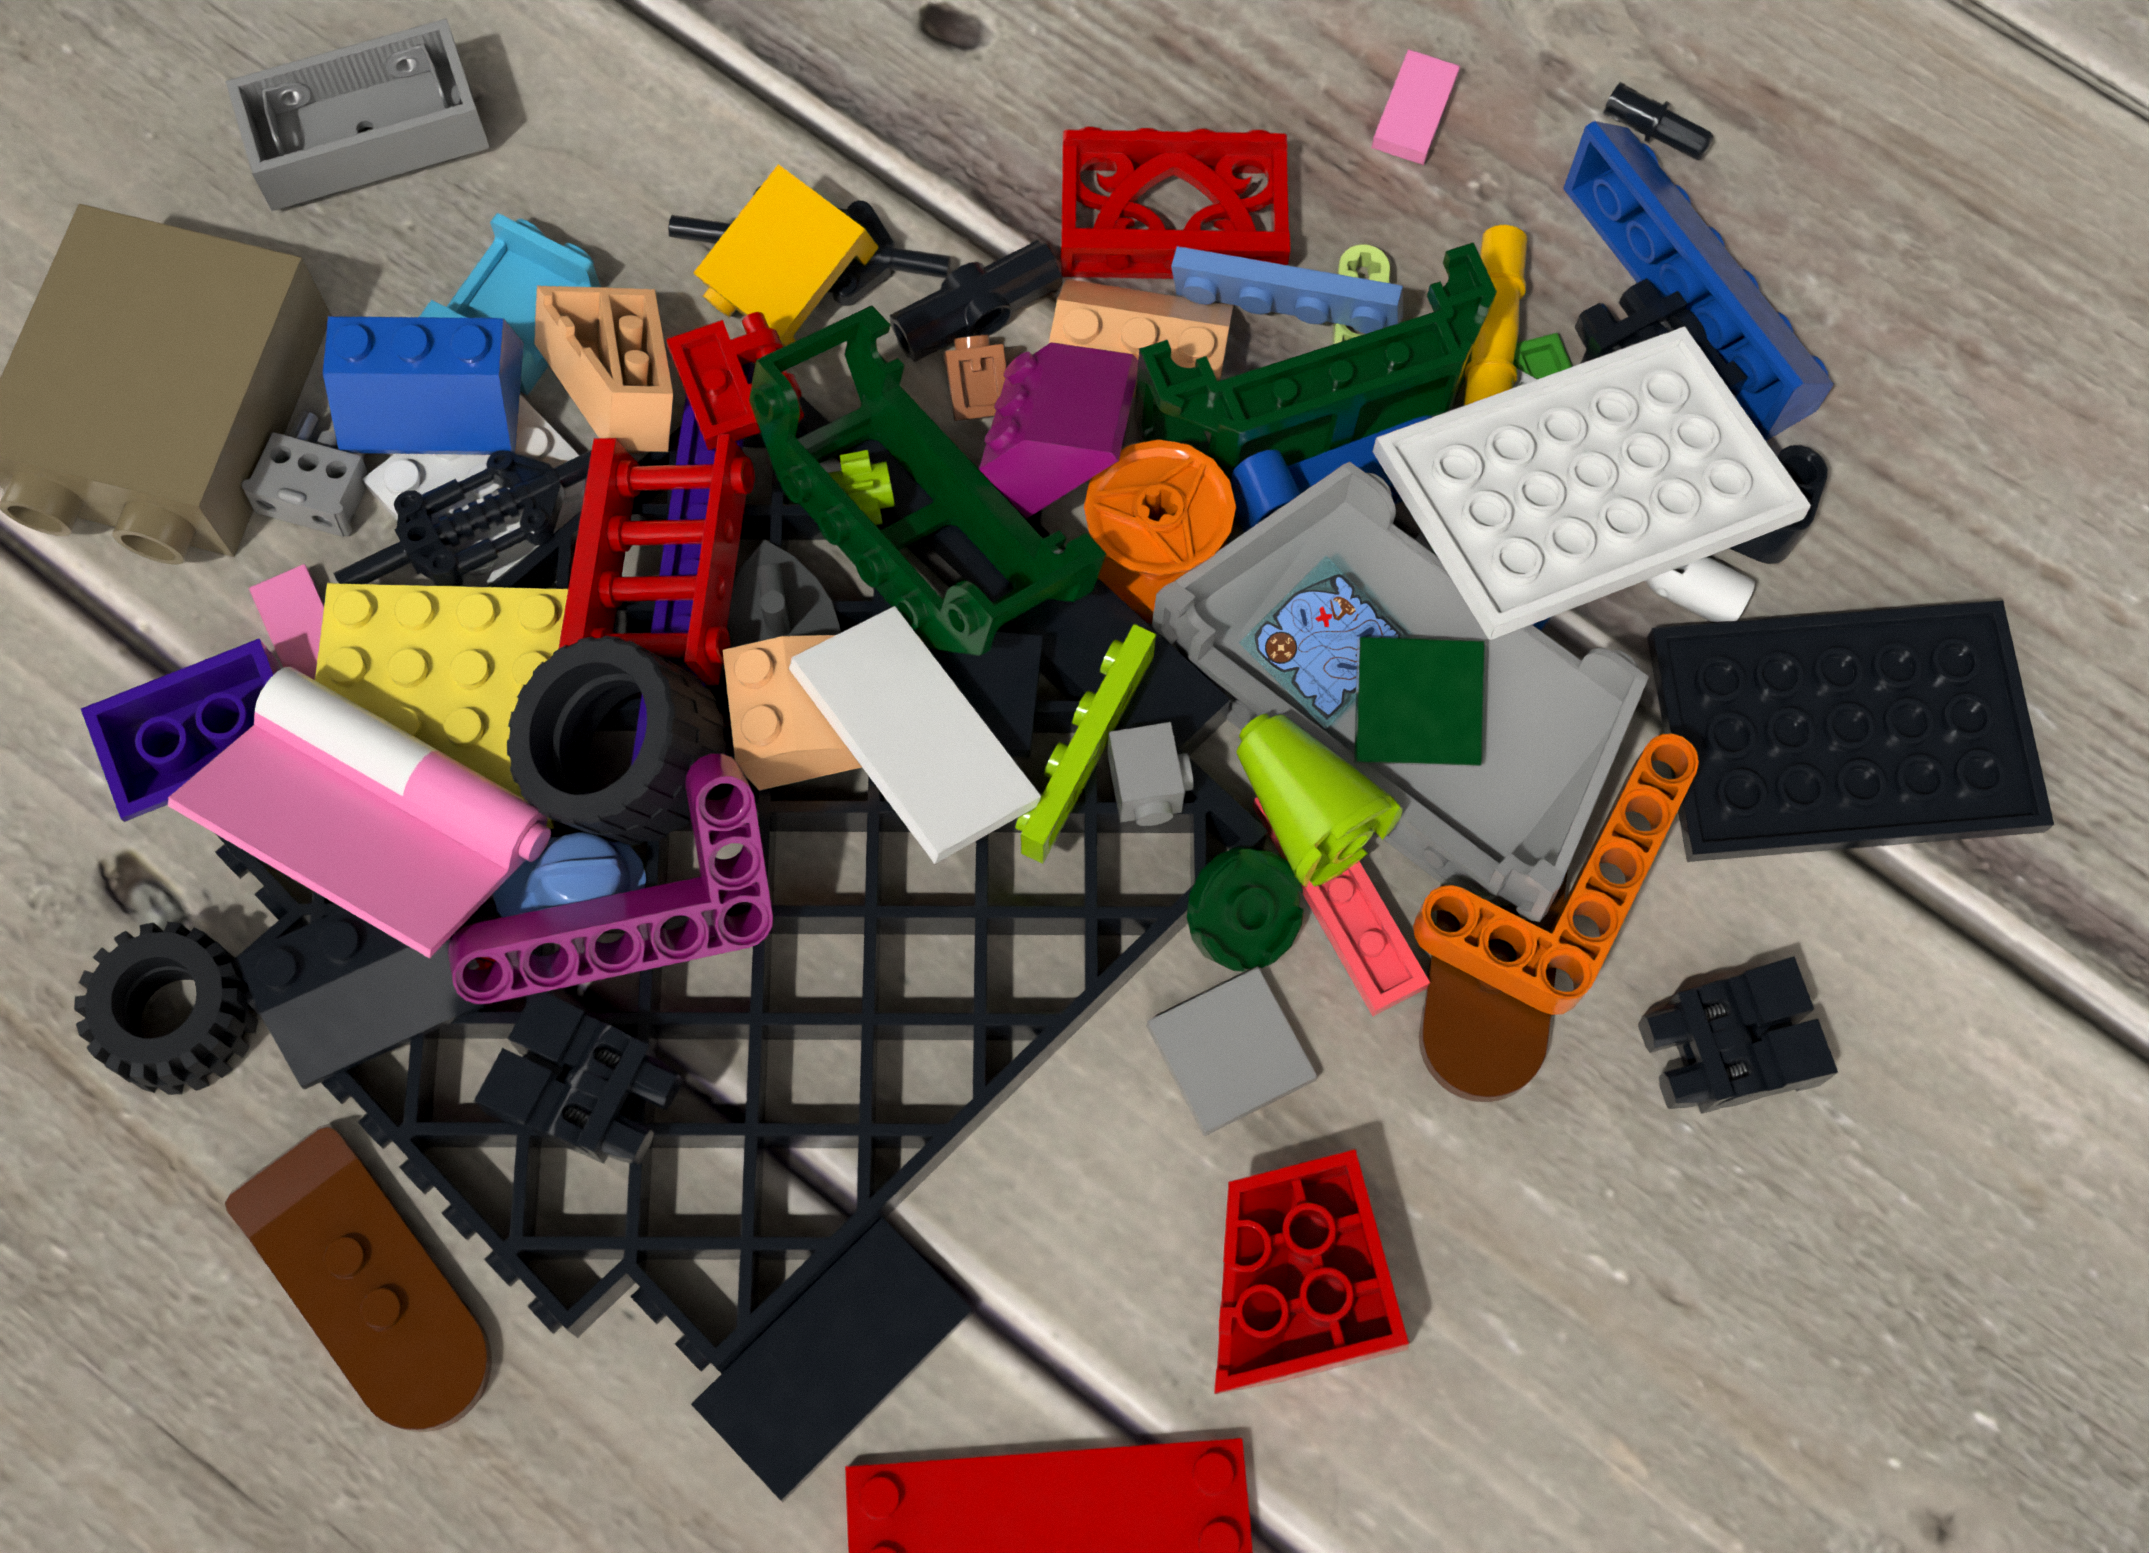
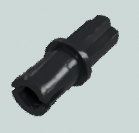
M1619 82L1603 111V115L1606 117H1610L1619 123L1621 122L1644 135L1645 142L1651 143L1653 138L1695 160H1701L1704 157L1714 137L1710 131L1670 111L1672 103L1669 101L1661 104L1654 99L1642 95L1623 82Z

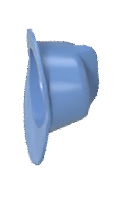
M576 832L564 836L550 837L542 854L533 862L526 860L493 893L499 914L502 917H508L644 889L646 875L642 860L630 845L619 841L614 843L590 833Z

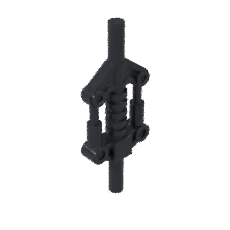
M861 200L851 203L847 209L838 208L862 226L879 247L866 265H863L854 258L827 293H832L834 300L838 304L844 306L854 304L890 276L891 270L946 278L949 275L951 256L895 248L894 241L869 203ZM671 215L668 235L671 238L716 244L732 223Z
M499 450L488 457L487 469L460 482L453 479L424 494H420L415 490L402 492L394 501V508L398 514L397 528L394 530L400 541L334 572L333 574L338 584H368L412 563L417 574L421 573L433 580L435 586H461L464 582V574L498 559L497 553L524 540L534 545L546 544L552 538L566 496L564 489L587 479L592 450L554 468L545 462L505 450ZM491 481L504 486L497 490L498 495L493 497L489 493L482 497L483 502L478 504L476 500L467 504L468 509L463 511L460 507L452 511L454 516L448 518L445 514L437 518L439 523L432 524V514L466 499L464 494ZM523 510L520 528L493 541L486 538L455 554L448 551L445 547L450 544L452 548L460 545V539L466 537L467 541L476 537L475 532L481 530L483 534L491 530L489 525L495 523L498 527L506 523L504 518L508 516L511 519L519 517V511Z

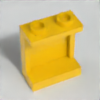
M778 164L693 274L708 288L702 297L728 318L731 317L735 310L744 317L754 312L763 313L769 328L775 329L778 332L784 347L796 341L794 339L796 331L850 262L856 258L863 265H866L879 247L862 226Z

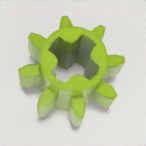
M868 450L840 455L842 470L829 472L828 474L875 525L882 524L880 509L895 506L887 462L871 464Z

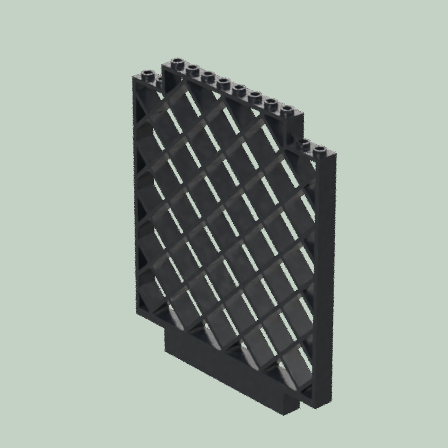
M802 396L798 399L804 417L798 422L795 436L797 439L830 423ZM681 426L669 436L668 452H649L638 464L640 466L676 465ZM761 432L744 438L743 447L766 448ZM866 440L820 463L827 473L842 470L840 455L868 450L871 464L887 462L895 506L880 509L882 524L876 525L879 530L890 526L933 502L927 492L877 440ZM773 467L771 504H745L740 540H770V543L786 552L788 540H826L818 524L801 505L789 504V498L785 494ZM641 490L640 494L634 497L631 521L668 520L672 490H667V504H647L662 490ZM581 511L557 530L550 541L537 547L491 587L547 589L556 582V589H568ZM1024 518L1043 539L1051 535L1034 518ZM944 526L907 546L949 588L961 581H968L977 586L991 602L1014 590L1010 582L957 526ZM1098 577L1092 592L1074 602L1046 599L1009 620L997 630L998 632L1042 635L1043 646L1040 673L1070 700L1036 701L1033 733H1075L1078 726L1072 724V720L1082 697L1088 690L1095 694L1098 692L1106 675L1100 673V668L1109 647L1115 639L1124 643L1134 624L1156 634L1154 656L1114 731L1171 722L1177 754L1187 753L1190 756L1226 721L1230 699ZM873 588V601H832L841 633L892 608L876 588ZM623 601L622 605L616 609L613 633H651L656 601ZM623 699L618 702L603 717L596 731H637L641 699ZM1191 758L1189 760L1193 776V790L1185 791L1181 813L1173 814V818L1167 822L1152 826H1140L1136 824V820L1120 822L1117 802H1097L1096 764L1084 787V802H1076L1060 832L1084 833V906H988L989 834L976 841L975 906H881L883 832L910 831L889 802L884 801L883 794L869 776L868 801H778V786L759 790V801H755L773 921L768 936L759 944L753 946L750 1013L660 1012L662 967L640 971L638 1012H585L594 1019L609 1024L631 1037L649 1044L656 1056H658V1039L749 1040L745 1123H654L655 1105L638 1098L632 1110V1121L651 1129L654 1136L641 1164L634 1165L629 1163L625 1237H535L541 1148L565 1147L512 1123L432 1122L438 1040L507 1039L522 1012H474L412 1040L410 1043L404 1122L400 1126L348 1070L321 1083L341 1104H344L350 1097L358 1103L366 1112L357 1121L360 1126L382 1149H385L391 1142H394L408 1158L399 1168L425 1195L434 1187L450 1203L441 1212L443 1216L467 1241L478 1233L493 1250L484 1260L508 1286L512 1287L519 1279L536 1296L527 1305L528 1308L553 1334L563 1326L578 1338L636 1283L639 1288L630 1297L656 1325L667 1316L678 1327L683 1335L674 1344L695 1367L702 1372L711 1363L722 1374L882 1217L885 1219L1188 924L1189 893L1200 871L1206 866V829L1228 850L1235 847H1259L1263 849L1268 830ZM691 818L690 822L680 830L675 829L674 831H693ZM1018 818L993 831L1022 833L1015 829ZM556 821L555 829H551L550 837L562 836L563 831L581 830ZM776 832H867L865 906L773 905ZM1097 833H1190L1191 887L1171 907L1097 906ZM669 834L658 841L653 842L650 840L647 842L645 888L667 884ZM217 835L224 844L215 853L240 879L248 872H251L262 883L263 887L254 895L278 919L273 926L239 955L344 909L315 891L312 894V903H297L253 855ZM482 904L455 933L468 925L503 917L497 911L496 904ZM733 905L727 910L725 915L739 916L744 914L751 905ZM684 915L671 917L663 923L661 928L667 930L677 929L683 926L689 917ZM610 929L602 934H624L625 931ZM772 934H864L862 1013H769ZM880 935H975L974 1013H878ZM988 935H1084V991L1061 1014L987 1013ZM1097 935H1141L1098 977ZM555 943L541 944L531 954L536 956L554 954ZM236 957L230 963L237 967L240 977L245 981V984L239 990L246 995V1002L259 1014ZM552 990L545 991L552 995ZM527 995L526 1004L531 995ZM768 1040H861L859 1123H765ZM878 1040H973V1099L947 1124L876 1123ZM987 1040H1033L987 1084ZM428 1148H516L510 1236L506 1240L424 1153ZM652 1148H744L741 1236L648 1237ZM764 1148H858L856 1212L831 1237H760ZM875 1148L920 1149L874 1194ZM533 1259L621 1260L570 1309L528 1265ZM646 1260H739L737 1328L715 1348L646 1274ZM759 1260H806L758 1307Z

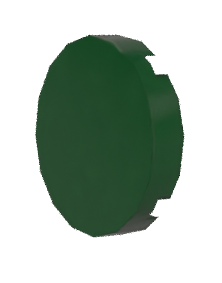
M1235 847L1218 854L1200 871L1189 893L1187 922L1192 941L1204 957L1232 971H1246L1244 969L1264 968L1275 963L1292 946L1302 926L1304 909L1299 907V892L1303 893L1302 885L1295 877L1289 862L1259 847Z

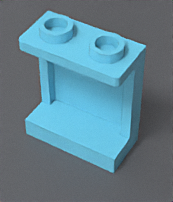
M496 213L490 222L495 235L493 243L447 307L431 300L419 317L504 318L524 343L520 392L528 396L549 366L534 344L537 286L600 287L594 268V262L584 250L571 243H566L562 246L548 239L535 225L524 219L513 221Z

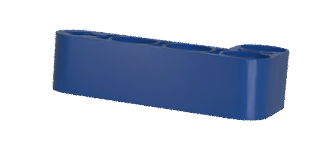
M1422 416L1290 466L1286 465L1281 452L1278 450H1266L1248 457L1234 469L1231 477V487L1236 504L1235 516L1243 532L1245 533L1348 462H1351L1365 473H1373L1382 478L1390 488L1391 497L1395 505L1403 502L1373 453L1376 437L1432 418L1433 416Z

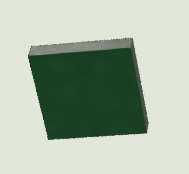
M1358 638L1354 763L1481 766L1484 641Z

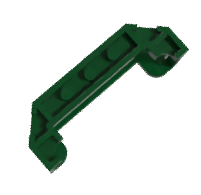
M1474 242L1446 251L1443 265L1448 274V282L1444 286H1442L1441 281L1430 284L1427 293L1428 301L1434 312L1221 381H1217L1207 356L1196 359L1195 367L1184 368L1177 365L1171 358V347L1168 340L1140 348L1134 418L1144 442L1160 439L1188 444L1214 459L1231 483L1234 469L1248 457L1262 451H1280L1286 465L1290 466L1422 416L1435 417L1451 411L1464 383L1465 368L1471 362L1473 345L1497 293ZM1204 430L1211 433L1210 442H1208Z
M873 305L757 359L749 402L775 473L785 494L792 502L800 504L818 524L824 538L830 544L837 545L856 566L861 579L869 587L876 588L892 607L895 606L914 632L929 648L981 656L990 650L996 631L1009 620L1046 599L1074 602L1092 592L1106 556L1104 550L1087 532L1068 542L1064 551L1063 547L1067 538L1060 530L1044 539L1035 531L900 386L905 365L898 358L887 363L879 354L876 340L889 333L891 324ZM847 341L844 355L857 389L861 406L797 439L795 436L800 417L799 402L792 385L781 372ZM870 439L879 441L933 500L931 504L882 530L877 528L820 465V463ZM944 526H957L1010 582L1014 590L991 602L977 586L968 581H961L947 590L943 600L899 550Z

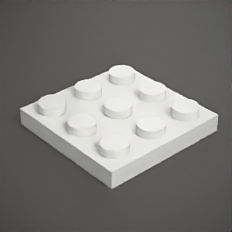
M520 394L515 454L548 463L552 468L578 457V453ZM394 454L362 480L372 495L397 520L398 514L394 508V501L399 494L408 490H415L420 494H424L453 479L460 482L487 469L486 464L490 455ZM587 479L564 489L566 496L554 533L582 510ZM491 481L464 494L466 499L432 514V524L439 523L437 518L445 514L448 518L454 516L452 511L460 507L463 511L468 509L467 504L476 500L478 504L483 502L482 497L489 493L493 497L498 495L497 490L504 486ZM523 510L519 511V517L511 519L508 516L504 518L506 523L498 527L495 523L489 525L491 530L483 534L481 530L475 532L476 537L467 541L466 537L460 539V545L452 548L450 544L445 547L448 551L455 554L486 538L493 541L520 528ZM524 540L497 553L498 559L464 574V582L460 587L493 586L540 545H534Z

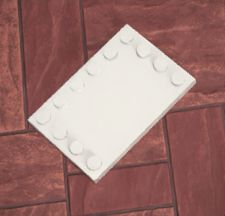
M1685 326L1376 437L1373 448L1375 457L1489 641L1803 520L1811 506Z

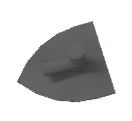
M764 540L742 564L734 579L727 624L730 648L780 636L840 634L841 629L833 603L818 579L793 555ZM722 664L724 678L726 679L724 664Z

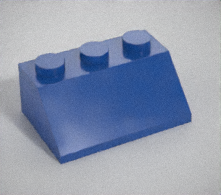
M328 316L323 378L338 449L348 453L491 455L499 450L515 454L523 341L504 318Z

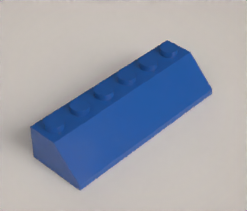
M1593 121L1586 125L1563 189L1633 279L1638 283L1648 278L1664 297L1676 291L1681 294L1687 302L1685 309L1690 310L1699 319L1708 341L1726 363L1734 361L1747 377L1736 400L1765 441L1818 411L1834 385L1829 378L1825 365L1819 358L1810 355L1794 335L1789 320L1782 313L1776 312L1759 291L1757 281L1749 271L1741 269L1725 249V244L1720 234L1714 228L1708 227L1691 206V201L1684 189L1674 185L1658 165L1657 158L1648 145L1641 143L1628 127Z

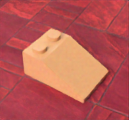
M836 635L780 636L723 650L735 761L758 790L862 768L789 670L792 657Z

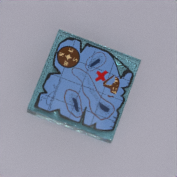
M1325 556L1239 644L1327 729L1356 700L1357 639L1360 637L1410 638Z

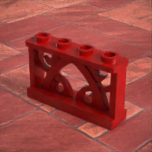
M1098 127L1064 130L1061 222L1062 277L1174 279L1171 266L1177 246L1288 265L1290 257V232L1288 217L1287 134L1270 133L1266 130H1251L1246 133L1214 132L1210 129H1195L1190 132L1158 131L1154 128H1139L1134 131L1103 130ZM1116 171L1113 176L1109 177L1099 175L1096 172L1097 183L1103 190L1111 193V195L1106 197L1090 191L1081 181L1080 175L1082 172ZM1232 173L1265 174L1268 184L1257 195L1240 199L1238 195L1244 193L1249 188L1252 175L1246 179H1239ZM1175 175L1198 189L1213 205L1196 212L1188 220L1183 230H1166L1164 224L1154 212L1134 202L1154 185ZM1076 200L1090 208L1100 210L1093 228H1076ZM1271 204V231H1256L1249 213ZM1123 216L1141 221L1148 229H1128L1134 226L1135 220L1123 218ZM1225 218L1214 222V227L1219 230L1200 229L1204 224L1212 220Z

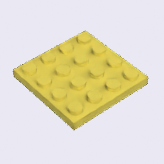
M327 583L315 681L525 799L521 795L518 783L514 782L510 771L511 761L510 756L507 755V740L509 739L510 732L508 724L511 712H514L519 699L517 696L523 685L528 683L533 676V671L541 662H546L558 650L568 589ZM548 818L546 827L555 829L556 821Z

